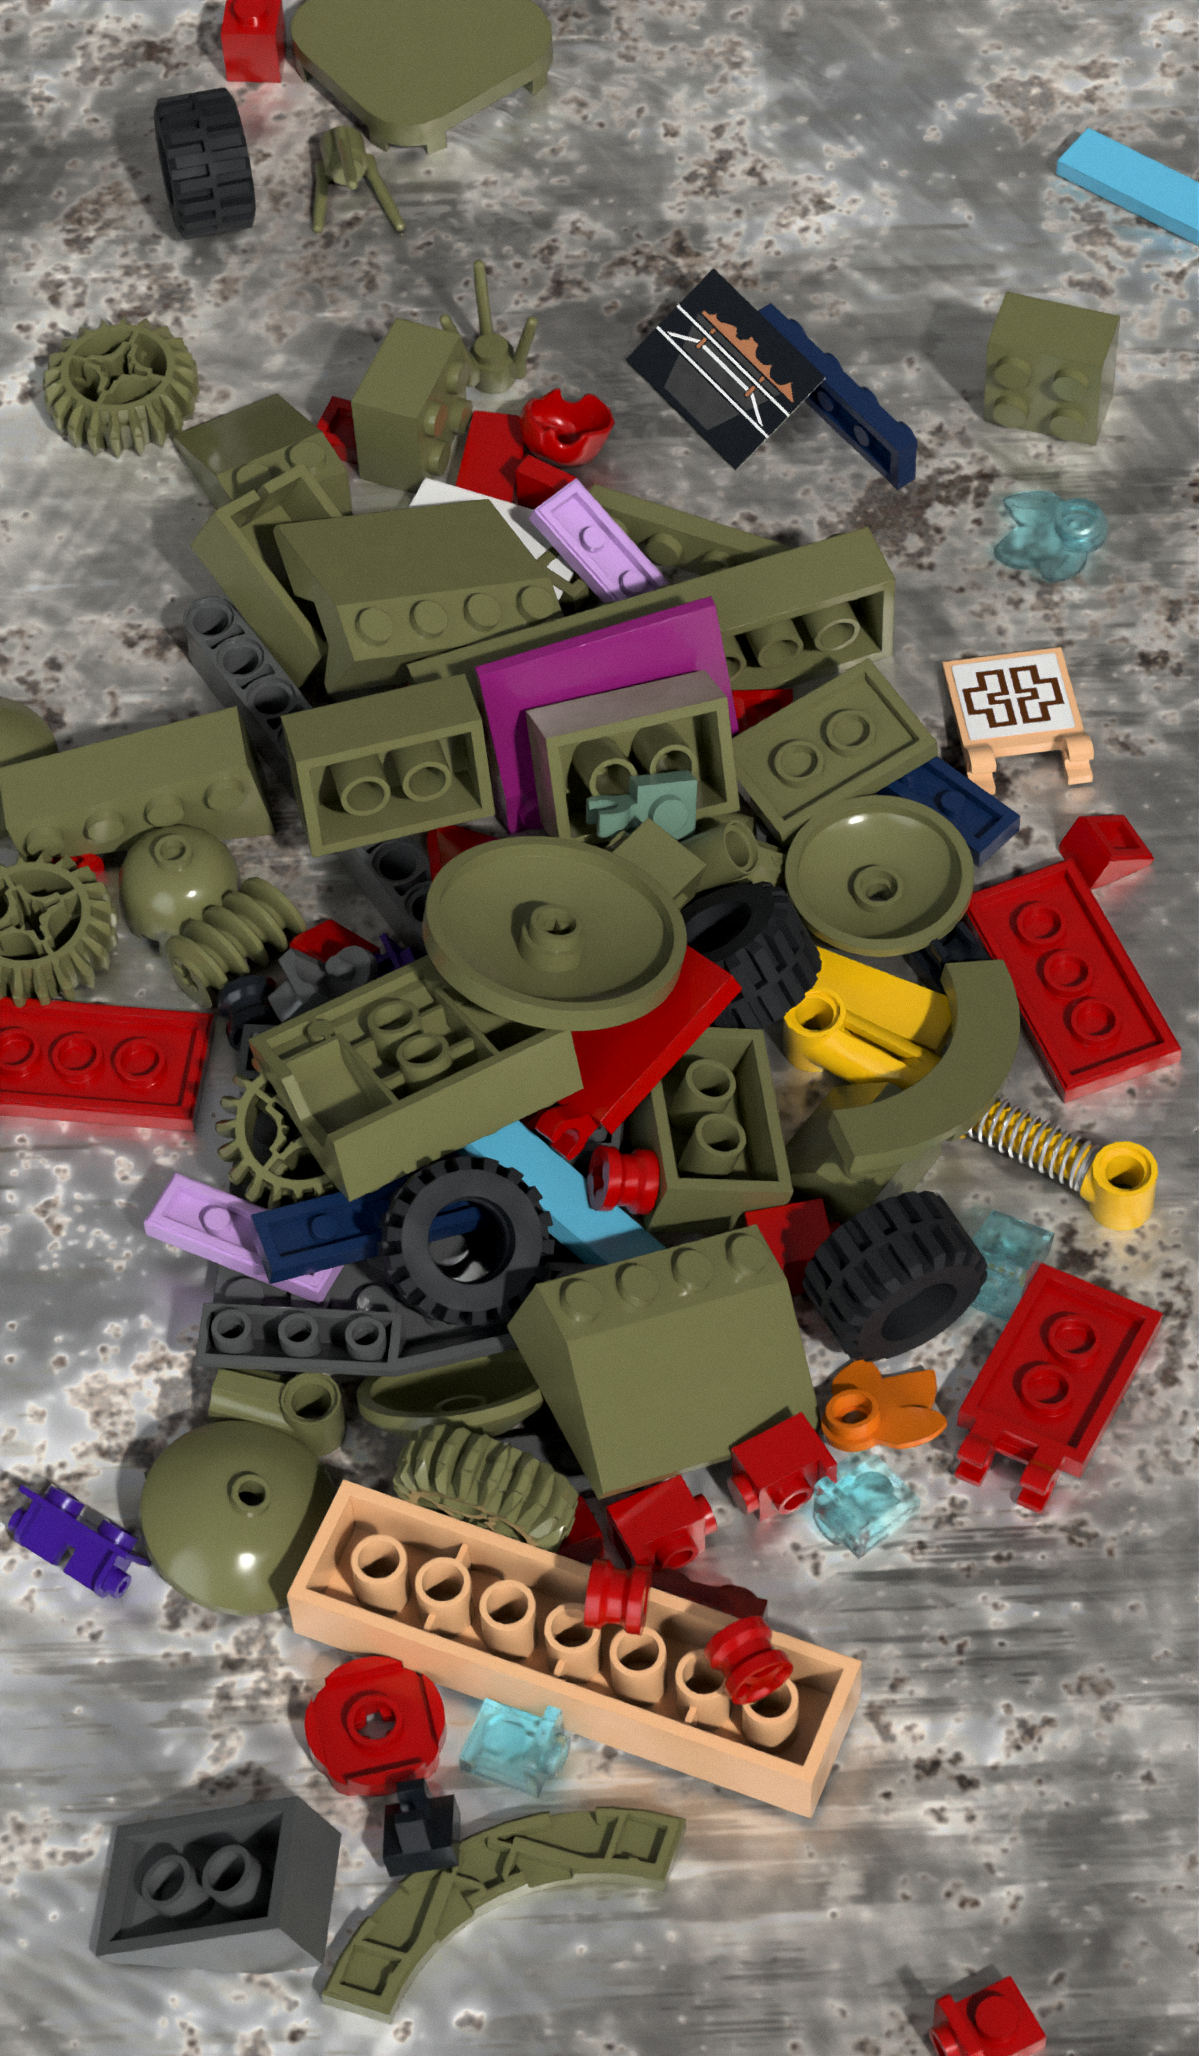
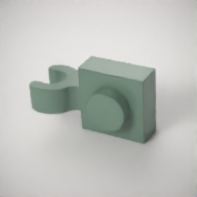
M689 770L630 776L629 794L614 796L598 795L586 798V823L588 825L597 824L596 834L598 837L611 838L623 830L631 835L649 817L676 840L686 839L695 835L697 779Z

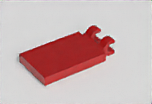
M686 945L679 980L670 995L657 1008L634 1021L619 1026L590 1031H571L584 1089L557 1101L556 1103L560 1107H554L549 1110V1107L540 1109L519 1121L530 1130L535 1128L540 1134L551 1141L550 1146L567 1160H572L582 1151L588 1138L599 1126L611 1135L739 994L742 987L730 973Z
M1041 1262L958 1411L957 1426L970 1432L965 1437L957 1453V1458L961 1462L955 1471L954 1477L980 1487L991 1467L995 1453L998 1452L1027 1465L1019 1481V1485L1023 1489L1017 1498L1016 1504L1042 1514L1052 1496L1061 1471L1078 1478L1082 1477L1161 1328L1163 1313Z

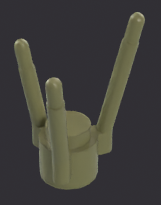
M338 126L327 131L320 140L322 160L314 166L317 183L313 211V231L318 234L324 229L329 182L334 180L340 185H347L350 190H355L358 187V181L363 175L368 177L396 231H403L405 223L377 169L375 156L366 153L361 133L349 126Z
M475 260L473 270L480 337L471 346L469 353L462 340L463 360L468 361L470 366L466 386H474L482 393L499 394L509 390L514 385L516 378L523 379L526 377V360L535 336L538 320L534 316H530L527 319L514 354V348L506 338L500 334L493 333L485 264L482 260ZM448 314L441 315L439 320L443 330L459 334L451 317Z

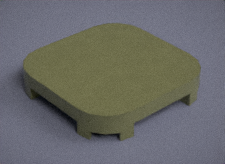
M307 0L298 7L291 21L295 69L302 80L307 82L313 77L316 78L369 127L370 143L385 152L389 150L390 144L404 147L426 145L428 155L447 148V130L522 86L533 96L548 84L547 73L553 61L551 22L542 9L532 0Z

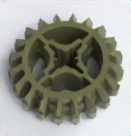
M125 315L119 324L107 325L101 318L98 329L90 331L79 326L77 340L64 338L61 340L60 352L49 354L48 370L44 371L43 379L46 410L50 414L51 420L54 421V426L58 429L60 436H69L75 448L88 444L95 456L99 455L106 448L112 449L118 459L124 449L134 448L142 456L145 445L153 443L164 447L166 434L176 435L181 433L182 426L184 425L183 421L193 419L195 403L198 402V395L200 394L196 362L192 359V354L188 353V348L184 344L183 339L173 338L167 325L153 329L147 318L137 325H131Z
M45 849L36 862H28L27 857L19 851L15 865L5 868L0 863V1000L5 996L12 997L15 1006L21 1008L25 1005L28 998L38 999L42 1006L49 1005L52 998L60 995L69 1002H73L75 997L74 988L81 985L94 990L96 981L94 971H109V964L111 962L109 952L116 951L118 944L116 929H118L119 919L116 908L111 905L112 899L108 888L104 886L103 882H97L96 875L90 870L89 866L77 869L76 862L69 855H66L54 864L52 856ZM26 922L29 923L32 930L26 929ZM36 932H41L43 940L38 938Z
M254 1057L251 1062L259 1076L251 1082L245 1075L237 1073L232 1079L235 1086L244 1093L242 1098L223 1096L220 1100L221 1107L228 1113L235 1115L236 1118L224 1119L215 1123V1131L219 1136L235 1139L223 1144L217 1150L218 1156L223 1162L239 1161L229 1171L228 1178L234 1185L243 1184L252 1179L247 1187L245 1197L254 1204L261 1201L271 1191L268 1199V1210L286 1206L289 1198L293 1199L292 1204L341 1192L326 1173L307 1180H292L281 1177L286 1170L293 1172L301 1162L316 1158L303 1136L299 1137L295 1143L290 1142L297 1137L282 1114H285L291 1120L292 1118L276 1094L256 1057ZM261 1110L278 1127L277 1137L269 1148L272 1155L263 1166L257 1159L253 1144L254 1126Z
M446 1424L420 1426L419 1430L412 1432L408 1444L403 1445L395 1463L398 1467L392 1480L394 1483L393 1489L402 1500L552 1553L559 1551L563 1539L568 1538L576 1519L574 1515L578 1504V1492L565 1475L555 1472L551 1464L540 1462L533 1458L532 1453L522 1452L512 1447L509 1442L503 1443L492 1439L486 1433L479 1435L472 1433L464 1427L454 1429Z

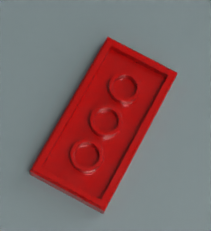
M1073 858L972 893L969 907L962 919L978 938L981 947L992 960H1004L1012 978L1019 1003L1020 1025L1064 1104L1180 1062L1182 1049Z
M5 996L0 1000V1116L195 1132L216 1028L214 1014L51 1000L49 1005L42 1006L38 999L28 998L24 1006L17 1007L12 997Z

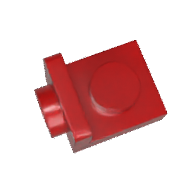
M1011 1975L956 2003L949 1993L935 1999L934 2026L929 2028L928 2032L938 2056H1030L1046 2046L1047 2036Z

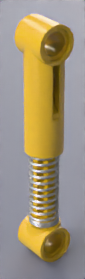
M820 984L814 985L812 989L804 994L806 997L783 1017V1053L789 1063L797 1069L806 1072L828 1071L852 1084L891 1082L899 1088L906 1090L929 1074L942 1059L938 1055L847 1010L840 994L832 988ZM809 1027H819V1028H822V1029H820V1030H809V1029H806V1028H809ZM1000 1095L985 1116L959 1138L964 1139L968 1135L969 1137L978 1135L979 1142L983 1143L988 1140L989 1147L998 1146L1001 1153L1008 1151L1010 1158L1018 1156L1020 1163L1028 1161L1030 1168L1038 1166L1040 1173L1049 1172V1176L1052 1179L1059 1177L1061 1184L1069 1182L1070 1189L1079 1191L1080 1197L1089 1201V1210L1093 1217L1106 1228L1116 1231H1130L1142 1226L1151 1216L1154 1208L1158 1167L1152 1153L1142 1145L1130 1141H1122L1100 1147V1145H1091L1090 1140L1082 1144L1080 1135L1072 1139L1070 1130L1062 1134L1060 1133V1125L1050 1128V1120L1040 1123L1041 1117L1039 1114L1030 1118V1109L1024 1110L1021 1113L1020 1104L1014 1105L1011 1108L1009 1099L1004 1100L1002 1103L1000 1102ZM1124 1183L1131 1185L1133 1188L1121 1189L1113 1185Z

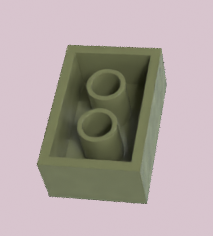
M705 670L525 710L540 821L550 837L570 839L591 845L612 841L614 837L601 838L597 836V824L588 825L586 823V798L598 795L614 796L629 794L630 776L689 770L697 779L696 821L740 811L728 699Z
M465 673L281 716L297 810L312 858L495 815L482 718Z
M708 1027L627 1117L632 1152L638 1148L652 1149L656 1153L659 1163L660 1175L657 1199L651 1212L643 1215L645 1232L708 1234L729 1232L745 1227V1212L787 1205L794 1193L763 1029Z

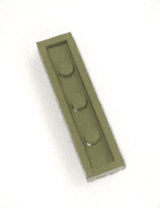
M593 484L589 491L648 559L662 566H673L704 576L723 567H734L767 557L780 550L795 548L597 484Z

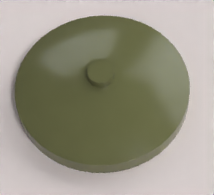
M519 836L493 840L472 847L454 857L444 865L431 883L422 923L423 940L431 961L444 979L459 993L480 1007L503 1018L533 1027L561 1031H590L611 1028L634 1021L657 1008L670 995L679 980L687 945L686 926L677 904L662 885L651 875L634 863L608 850L575 840L546 836Z

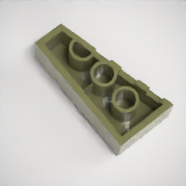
M237 706L0 768V790L5 826L18 853L20 851L27 857L28 862L36 861L44 849L53 859L63 858L66 855L74 857L89 853L102 854L129 851L146 833L160 827L180 824L202 828L220 841L276 835L266 775Z

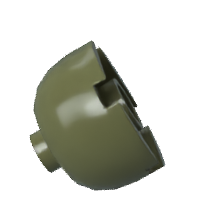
M186 824L160 827L146 833L127 852L120 867L118 884L121 913L132 934L141 940V934L148 939L158 941L159 948L165 949L164 945L170 937L174 935L184 936V929L191 921L200 920L203 922V915L211 906L222 907V900L228 893L241 892L242 880L240 870L227 845L206 830Z

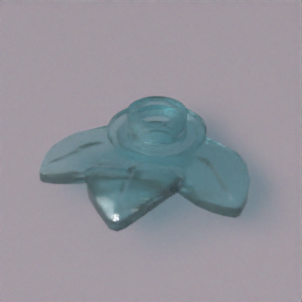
M1029 491L1004 497L1003 504L1018 527L1013 529L996 545L993 555L1004 565L1014 569L1030 570L1039 567L1041 576L1047 583L1065 581L1079 574L1086 566L1088 553L1096 551L1105 543L1108 535V522L1100 507L1087 499L1074 498L1064 501L1049 491Z

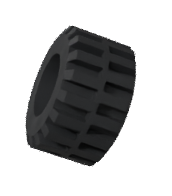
M225 87L159 98L154 110L156 142L166 195L178 232L187 240L251 228L256 214L254 184L244 130L234 98Z
M752 881L742 882L735 886L718 889L703 896L680 911L686 926L687 945L730 973L742 987L739 994L709 1027L763 1029L771 1023L778 1021L789 1010L796 1007L806 997L804 994L815 985L818 979L816 974L821 970L822 961L819 958L820 953L785 890L780 886L774 887L771 882L765 881L755 884Z
M454 1157L434 1162L423 1169H418L407 1177V1181L400 1188L394 1190L388 1199L391 1203L387 1212L381 1214L378 1228H382V1240L377 1242L378 1257L383 1256L386 1269L382 1272L388 1284L395 1286L399 1292L397 1297L406 1306L414 1307L420 1312L419 1315L430 1320L452 1325L486 1324V1322L502 1320L512 1315V1310L523 1304L534 1286L545 1281L550 1270L545 1267L547 1256L554 1255L555 1240H549L548 1226H552L553 1222L550 1211L544 1212L539 1203V1200L543 1197L535 1186L529 1187L522 1180L524 1175L513 1167L506 1168L499 1165L498 1160L487 1157ZM458 1201H471L484 1206L496 1219L501 1232V1251L495 1266L487 1275L473 1281H458L444 1275L435 1265L429 1251L428 1236L433 1219L441 1209Z
M911 1191L879 1201L854 1215L837 1228L814 1253L815 1256L808 1262L804 1271L806 1276L803 1278L802 1284L806 1295L844 1353L856 1361L864 1359L865 1362H875L915 1349L933 1339L953 1324L981 1292L980 1288L987 1279L988 1273L986 1268L988 1265L981 1252L940 1195L936 1196L934 1192L930 1191L920 1193Z

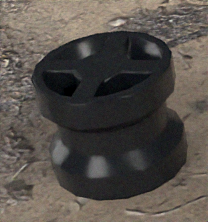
M264 975L240 977L226 984L218 993L216 999L220 1015L229 1021L225 1028L229 1045L235 1051L240 1052L244 1024H282L268 1000V996L278 987L271 977Z

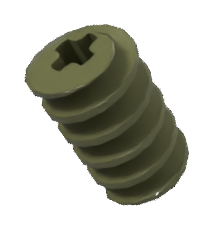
M250 877L242 884L241 892H230L224 897L222 907L211 906L203 915V922L200 920L191 921L184 929V936L174 935L170 937L164 945L165 956L172 974L184 993L203 1008H211L212 1002L206 988L210 986L219 993L229 983L225 975L228 971L236 978L251 975L244 960L247 957L258 966H266L270 960L264 947L266 942L276 951L283 953L289 945L282 930L286 928L294 936H297L307 931V927L297 908L279 889L264 879Z

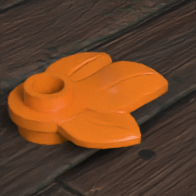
M864 1359L855 1360L842 1369L833 1379L831 1384L832 1398L827 1403L821 1419L822 1433L826 1442L833 1448L845 1452L864 1451L875 1445L894 1449L912 1448L930 1442L947 1427V1418L931 1409L937 1393V1379L934 1370L929 1369L882 1378L873 1362H865Z

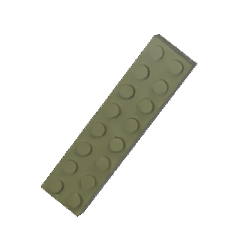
M868 526L848 533H837L824 540L791 550H780L767 557L734 567H723L711 574L684 582L666 584L654 591L620 601H609L599 605L597 608L567 617L549 619L539 625L510 634L492 636L482 642L453 651L429 655L423 660L407 664L409 686L465 673L478 708L475 667L711 596L716 605L731 691L785 689L850 669L867 658L874 662L893 656L895 578Z

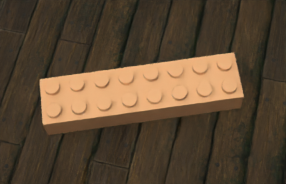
M343 1479L287 1594L294 1633L361 1657L385 1656L402 1661L403 1668L416 1672L421 1678L423 1673L433 1683L807 1818H812L861 1698L862 1661L772 1630L771 1643L775 1649L782 1650L788 1655L793 1663V1672L786 1682L768 1696L746 1705H736L730 1700L725 1691L726 1678L722 1671H716L710 1667L704 1657V1649L707 1643L719 1631L740 1618L651 1587L648 1613L642 1636L627 1634L620 1625L606 1624L600 1630L584 1627V1609L591 1566Z

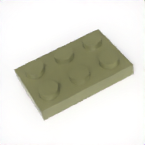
M869 658L732 738L738 791L782 848L791 844L803 825L817 814L844 800L873 795L938 756L937 741Z

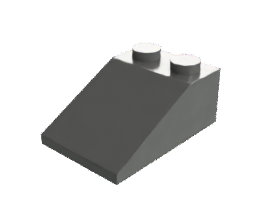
M298 1796L118 1826L95 1957L103 1963L251 1974H268L321 1966L324 1964L342 1834Z

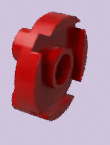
M363 1657L337 1667L325 1678L326 1685L317 1693L314 1702L311 1698L305 1713V1733L308 1749L317 1769L330 1780L332 1787L338 1793L346 1796L362 1795L369 1797L396 1794L397 1782L427 1779L437 1771L440 1763V1753L446 1741V1718L444 1705L438 1689L423 1673L421 1678L416 1672L403 1668L402 1661L390 1657ZM380 1713L383 1722L395 1721V1726L386 1732L385 1737L380 1739H371L365 1735L361 1736L357 1730L367 1726V1715Z

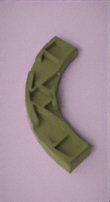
M1003 959L945 963L940 981L949 1002L953 1037L943 1058L929 1074L915 1085L881 1101L854 1108L832 1110L827 1128L849 1174L884 1169L923 1157L925 1149L945 1140L953 1142L974 1127L995 1104L1006 1085L1018 1049L1020 1034L1019 1003L1012 978Z
M614 1806L595 1807V1811H576L550 1815V1811H545L499 1823L462 1839L459 1843V1866L408 1874L399 1882L400 1887L378 1907L374 1914L364 1919L350 1938L332 1969L321 1993L323 2004L392 2024L401 2001L413 1981L440 1948L477 1918L502 1904L527 1894L553 1887L580 1883L637 1885L665 1892L686 1831V1818L651 1810Z

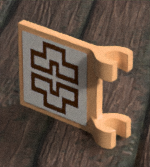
M1061 647L942 662V672L963 751L966 777L993 795L996 793L992 772H996L995 758L1061 750L1067 784L1092 782L1093 774L1089 760L1094 759L1093 745L1089 734L1084 731Z

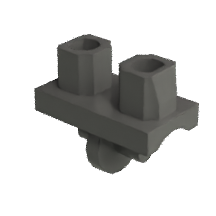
M354 945L345 947L336 956H331L325 964L291 947L278 959L287 978L268 996V1000L278 1019L284 1023L379 978L376 957L370 951Z

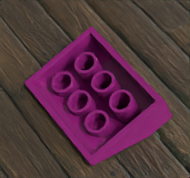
M711 596L475 667L478 710L483 724L493 801L508 835L528 829L538 830L544 828L540 821L525 710L705 670L727 696L732 738L738 735L737 717L717 610Z

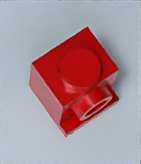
M802 1412L731 1448L732 1477L727 1479L730 1494L743 1514L748 1515L753 1512L759 1522L778 1512L785 1515L800 1509L817 1491L824 1501L837 1495V1462Z
M681 1474L606 1506L608 1538L624 1569L628 1570L635 1564L652 1566V1573L661 1569L664 1571L680 1569L693 1561L699 1552L706 1550L705 1536L718 1530L715 1516L707 1499L702 1493L692 1496Z

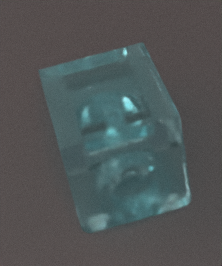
M993 1210L972 1238V1241L987 1262L988 1267L986 1271L988 1275L986 1282L980 1288L981 1292L970 1307L1009 1321L1015 1308L1021 1301L1028 1283L1033 1278L1041 1262L1043 1263L1048 1257L1055 1233Z
M874 1454L836 1484L827 1476H824L814 1484L813 1519L820 1532L828 1541L837 1546L843 1543L860 1559L920 1512L921 1499Z
M486 1698L460 1754V1770L538 1798L548 1775L557 1778L569 1754L571 1737L564 1735L562 1710L548 1705L541 1718Z

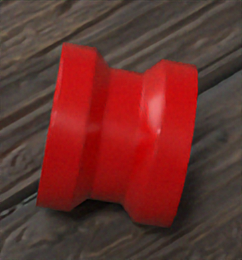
M597 1146L592 1154L587 1175V1193L591 1208L594 1211L609 1212L616 1206L626 1207L632 1214H649L654 1207L659 1189L660 1171L656 1153L652 1149L638 1148L631 1154H623L615 1146Z
M594 1558L587 1585L584 1627L600 1630L606 1624L620 1625L627 1634L642 1636L649 1607L652 1566L635 1564L628 1570L615 1568L608 1559Z
M749 1616L729 1624L719 1631L707 1643L704 1649V1657L710 1667L716 1671H722L726 1678L725 1691L730 1700L736 1705H746L768 1696L786 1682L793 1672V1663L788 1655L782 1650L775 1649L772 1645V1629L762 1616Z

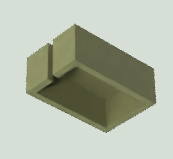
M303 462L264 483L258 492L253 489L215 510L190 544L198 558L297 688L326 672L329 645L314 602L294 595L272 530L278 524L343 517Z

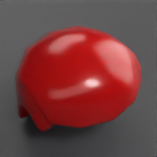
M555 388L540 399L530 398L518 418L520 432L530 452L540 460L562 468H580L590 463L603 448L615 425L611 409L597 396L587 393L576 402H569L562 398L559 388Z

